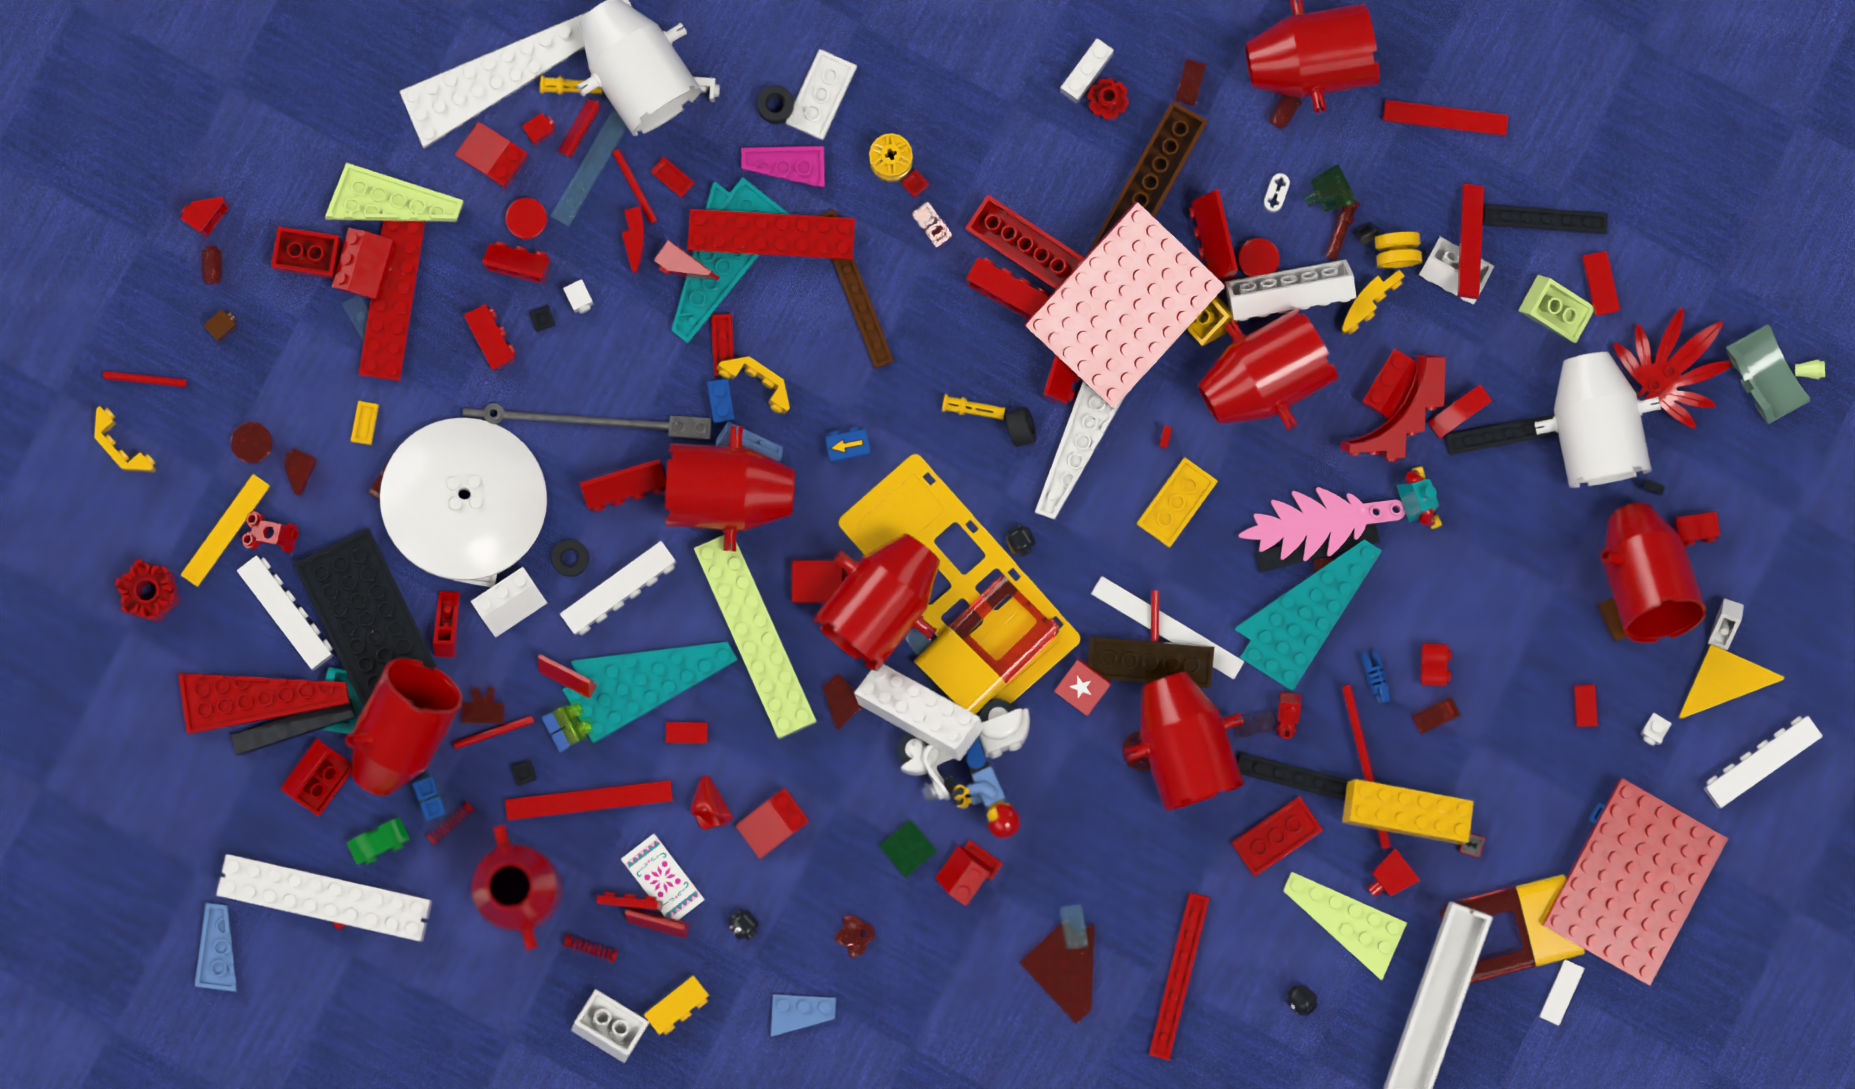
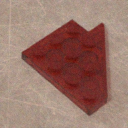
M1064 920L1019 963L1077 1024L1092 1010L1095 925L1092 923L1079 935Z

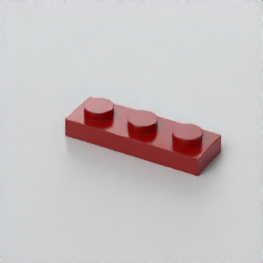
M604 892L603 896L597 895L596 904L662 910L663 902L657 901V897L644 896V900L636 899L637 895L624 894V898L616 897V893Z

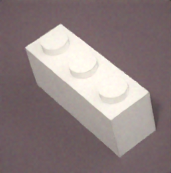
M1096 39L1061 86L1060 92L1077 104L1110 60L1114 50L1099 39Z

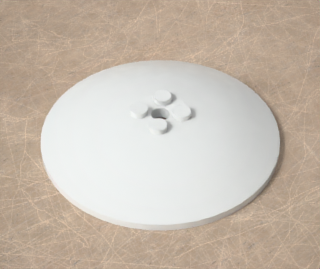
M446 419L416 431L395 451L386 467L381 483V514L385 528L394 545L410 562L420 569L446 579H482L511 567L534 544L546 514L547 492L545 480L532 452L508 430L479 419ZM461 490H467L470 493V497L463 500L458 496V493Z

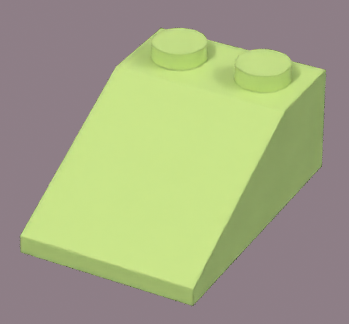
M1537 275L1518 311L1536 323L1576 343L1594 308L1593 305L1551 278Z

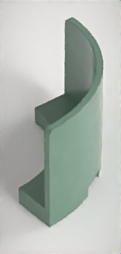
M1765 325L1726 347L1733 368H1736L1742 376L1740 382L1747 394H1752L1756 403L1754 406L1767 424L1810 401V397L1801 387L1784 359L1770 325Z

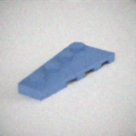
M206 903L195 986L237 992L228 906Z

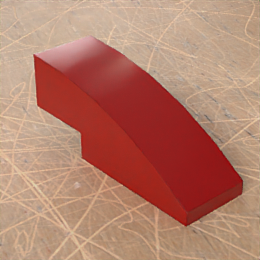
M640 206L624 210L629 230L621 232L633 275L638 274L644 251L645 231Z
M1480 384L1427 423L1437 437L1441 439L1490 404L1492 399Z

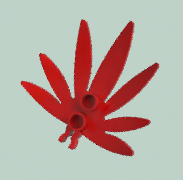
M1680 308L1663 334L1654 364L1651 363V351L1647 336L1640 324L1635 326V347L1641 366H1639L1633 354L1624 346L1614 343L1613 347L1624 368L1642 386L1640 392L1636 393L1637 397H1641L1644 393H1647V396L1643 400L1659 397L1660 403L1658 404L1666 413L1681 424L1695 429L1696 424L1691 415L1674 401L1697 408H1715L1716 403L1697 393L1677 391V387L1708 380L1721 374L1733 365L1731 361H1720L1698 367L1682 376L1680 375L1707 350L1723 325V322L1720 321L1702 330L1686 342L1667 361L1676 344L1683 323L1684 308Z

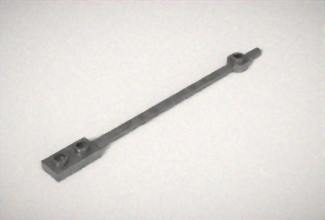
M496 403L489 404L485 409L463 408V416L483 417L487 422L496 425L500 424L504 419L669 430L668 436L676 438L710 440L711 418L670 416L669 422L559 415L504 411ZM492 410L498 412L496 417L490 416Z

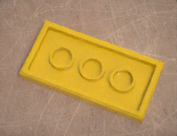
M1184 457L1136 525L1170 548L1218 480Z

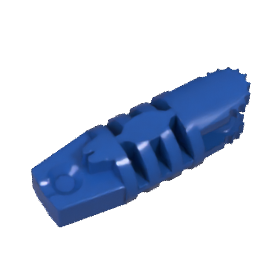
M1378 650L1371 651L1374 667H1372L1367 653L1360 654L1371 693L1375 695L1377 703L1381 704L1390 701L1388 694L1389 685L1386 681Z

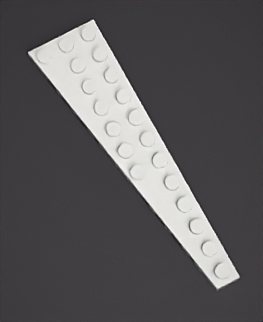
M622 0L623 2L631 6L629 0ZM587 13L401 90L400 94L423 148L431 145L445 136L446 133L454 128H458L489 106H493L502 98L509 96L552 69L553 66L561 61L563 62L575 52L585 48L580 20Z
M1083 381L1035 510L1036 514L1053 520L1056 519L1124 398L1113 409Z

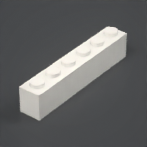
M660 541L564 610L560 615L575 635L580 634L582 636L591 629V624L594 622L600 623L608 617L607 613L612 609L617 611L624 606L623 601L627 598L633 599L641 593L640 589L645 585L648 587L652 586L658 581L657 577L662 573L666 575L674 570V564L677 562L662 541Z
M256 555L240 567L237 572L312 670H316L334 656L331 652L333 647L326 639L323 641L319 637L321 631L314 623L310 625L306 619L308 614L302 607L297 608L294 604L296 598L289 590L285 592L281 586L284 583L277 574L272 575L269 571L271 566L264 557L260 559Z
M1800 715L1790 722L1792 724L1790 728L1785 730L1783 727L1774 733L1775 738L1768 742L1766 739L1757 745L1758 750L1752 754L1749 751L1740 757L1741 762L1736 766L1732 763L1724 768V774L1719 778L1715 775L1706 781L1707 786L1703 789L1717 809L1725 806L1823 737L1809 716L1802 718Z

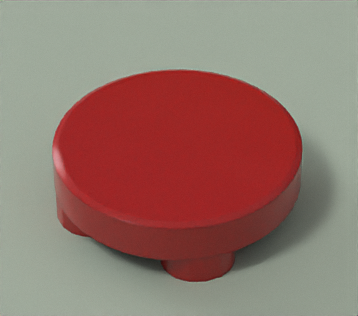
M521 198L514 201L506 212L508 229L514 236L522 240L536 238L544 231L548 223L544 207L532 198Z
M1263 238L1247 241L1240 249L1238 255L1239 267L1247 277L1274 273L1280 261L1276 246Z

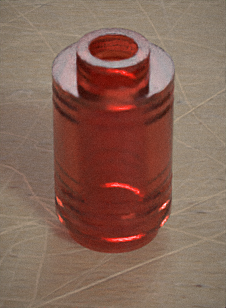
M1282 95L1269 116V122L1280 130H1283L1284 127L1287 128L1302 104L1299 100L1300 98Z
M205 246V249L201 250L202 280H204V284H220L223 279L222 250L218 249V246Z

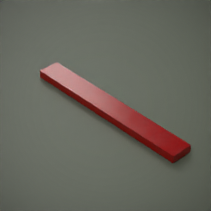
M1346 685L1342 689L1364 778L1367 782L1376 783L1352 685ZM1377 830L1381 847L1383 849L1392 847L1388 831Z
M671 780L506 799L505 805L507 821L671 802L673 801Z
M1189 892L1149 1051L1150 1056L1166 1060L1170 1059L1210 897Z

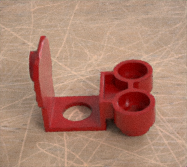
M252 512L247 516V524L252 528V531L247 532L242 537V543L246 548L254 550L259 547L260 543L266 542L282 547V551L292 553L299 535L297 525L288 523L285 526L283 524L267 522L265 516L258 512ZM272 527L274 530L273 536L266 538L268 528Z

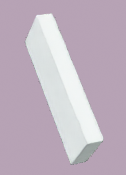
M1564 960L1540 1013V1018L1558 1026L1560 1025L1583 973V967Z

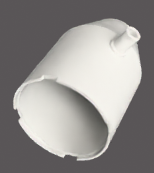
M606 0L589 11L580 20L591 77L577 84L576 87L578 91H581L580 94L582 96H585L597 87L601 88L633 136H637L638 131H642L644 134L664 124L684 110L682 105L688 100L692 103L702 91L700 86L672 46V42L687 34L685 27L682 29L683 25L681 23L666 32L662 31L657 23L622 0Z
M1597 352L1564 360L1554 406L1555 416H1553V419L1535 422V427L1538 428L1536 432L1537 435L1556 431L1559 434L1570 488H1579V483L1587 482L1588 486H1594L1637 477L1636 472L1643 471V474H1647L1652 471L1641 415L1645 412L1661 410L1660 404H1656L1660 403L1659 397L1641 401L1637 399L1636 392L1609 352Z

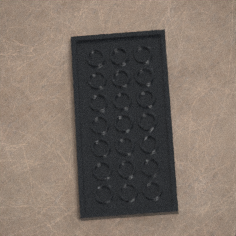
M369 528L293 563L363 708L390 661L400 658L422 661L423 666L432 670L435 667L437 668Z

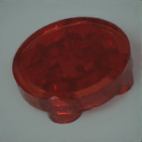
M247 422L240 425L232 434L231 448L234 455L242 462L259 464L270 455L273 448V437L262 424Z

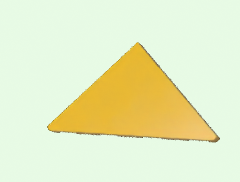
M1710 644L1678 718L1682 719L1784 680V677Z

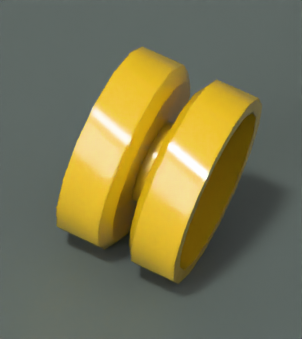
M1396 232L1379 235L1374 238L1375 249L1384 251L1376 256L1378 268H1402L1422 263L1421 251L1413 249L1421 244L1420 233Z

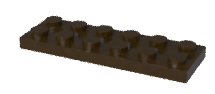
M1090 635L1087 664L1108 680L1151 683L1174 674L1187 672L1200 688L1211 689L1215 646Z

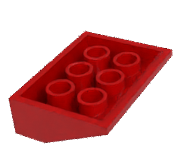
M1216 189L1192 201L1189 214L1191 220L1195 219L1196 227L1193 230L1195 239H1199L1201 247L1198 248L1200 259H1204L1206 268L1223 282L1234 279L1238 268L1219 189Z

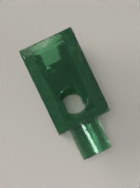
M1339 164L1313 178L1311 184L1314 191L1303 196L1308 207L1320 203L1325 212L1356 203L1352 190Z

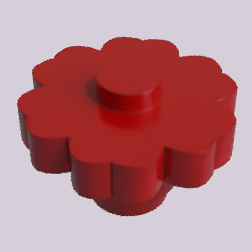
M1112 78L1100 79L1098 85L1091 86L1087 96L1088 100L1091 101L1089 104L1090 111L1096 117L1102 115L1106 121L1117 119L1118 113H1125L1129 104V100L1126 97L1128 90L1121 82L1114 83Z

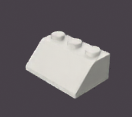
M1439 237L1419 275L1427 281L1442 287L1445 291L1457 295L1459 247ZM1482 259L1479 294L1494 268L1492 264ZM1460 297L1462 300L1473 305L1476 299Z
M522 567L473 599L471 603L496 638L546 605L547 601L527 571Z
M595 989L574 1022L571 1031L625 1063L649 1022Z

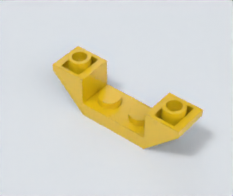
M751 357L722 361L718 364L716 369L719 371V375L728 380L729 378L733 380L743 367L745 373L754 378L756 376L762 380V384L767 388L776 389L768 401V404L771 405L770 408L774 412L785 414L789 410L790 406L784 379Z
M99 406L96 409L94 438L124 471L154 473L157 470L153 466L156 462L149 454L144 456L140 452L128 462L127 460L130 459L122 449L118 451L114 447L116 444L114 439L109 434L104 435L116 425V422L113 420L115 415L108 408L104 410Z

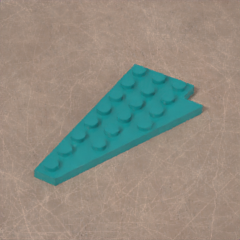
M743 177L730 193L714 182L706 206V210L790 215ZM694 251L692 257L720 278L718 280L686 277L671 331L689 344L760 255Z
M1366 540L1361 541L1238 625L1235 630L1251 640L1240 658L1293 691L1382 550Z
M728 642L573 660L571 664L575 671L596 683L597 687L590 698L568 687L562 690L592 742L596 743L738 660Z

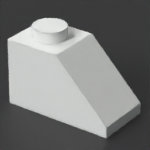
M1724 598L1717 613L1708 644L1728 650L1742 620L1744 605Z

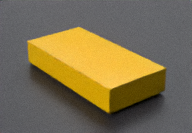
M358 401L351 442L372 446L379 404Z

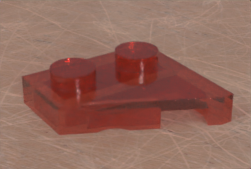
M837 673L823 686L835 728L839 730L862 706L858 705L854 694L855 690Z

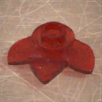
M846 916L843 918L845 928L837 932L834 940L839 945L848 947L849 957L854 958L866 951L867 943L874 939L875 930L871 924L862 923L856 916ZM863 929L867 932L866 937L861 935Z

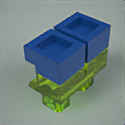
M579 703L563 706L542 717L549 733H555L552 735V738L560 752L567 751L578 742L586 739V735L593 730L588 720L579 724L576 717L583 713Z
M433 776L413 783L418 800L422 802L420 805L426 821L448 814L436 779Z

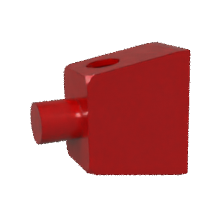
M1393 849L1371 873L1376 881L1368 886L1367 889L1374 898L1383 891L1390 897L1417 883L1420 879L1400 853Z

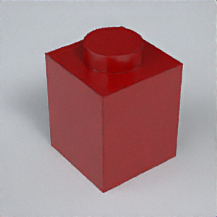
M540 113L524 124L522 128L534 146H537L555 133L553 127L556 125L549 115L545 117L543 113Z

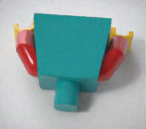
M1423 466L1412 468V471L1408 472L1405 476L1407 483L1397 485L1408 521L1411 523L1419 520L1422 525L1430 526L1433 530L1442 526L1439 515H1434V511L1439 507L1436 498L1437 491L1432 486L1430 479H1423L1426 478Z

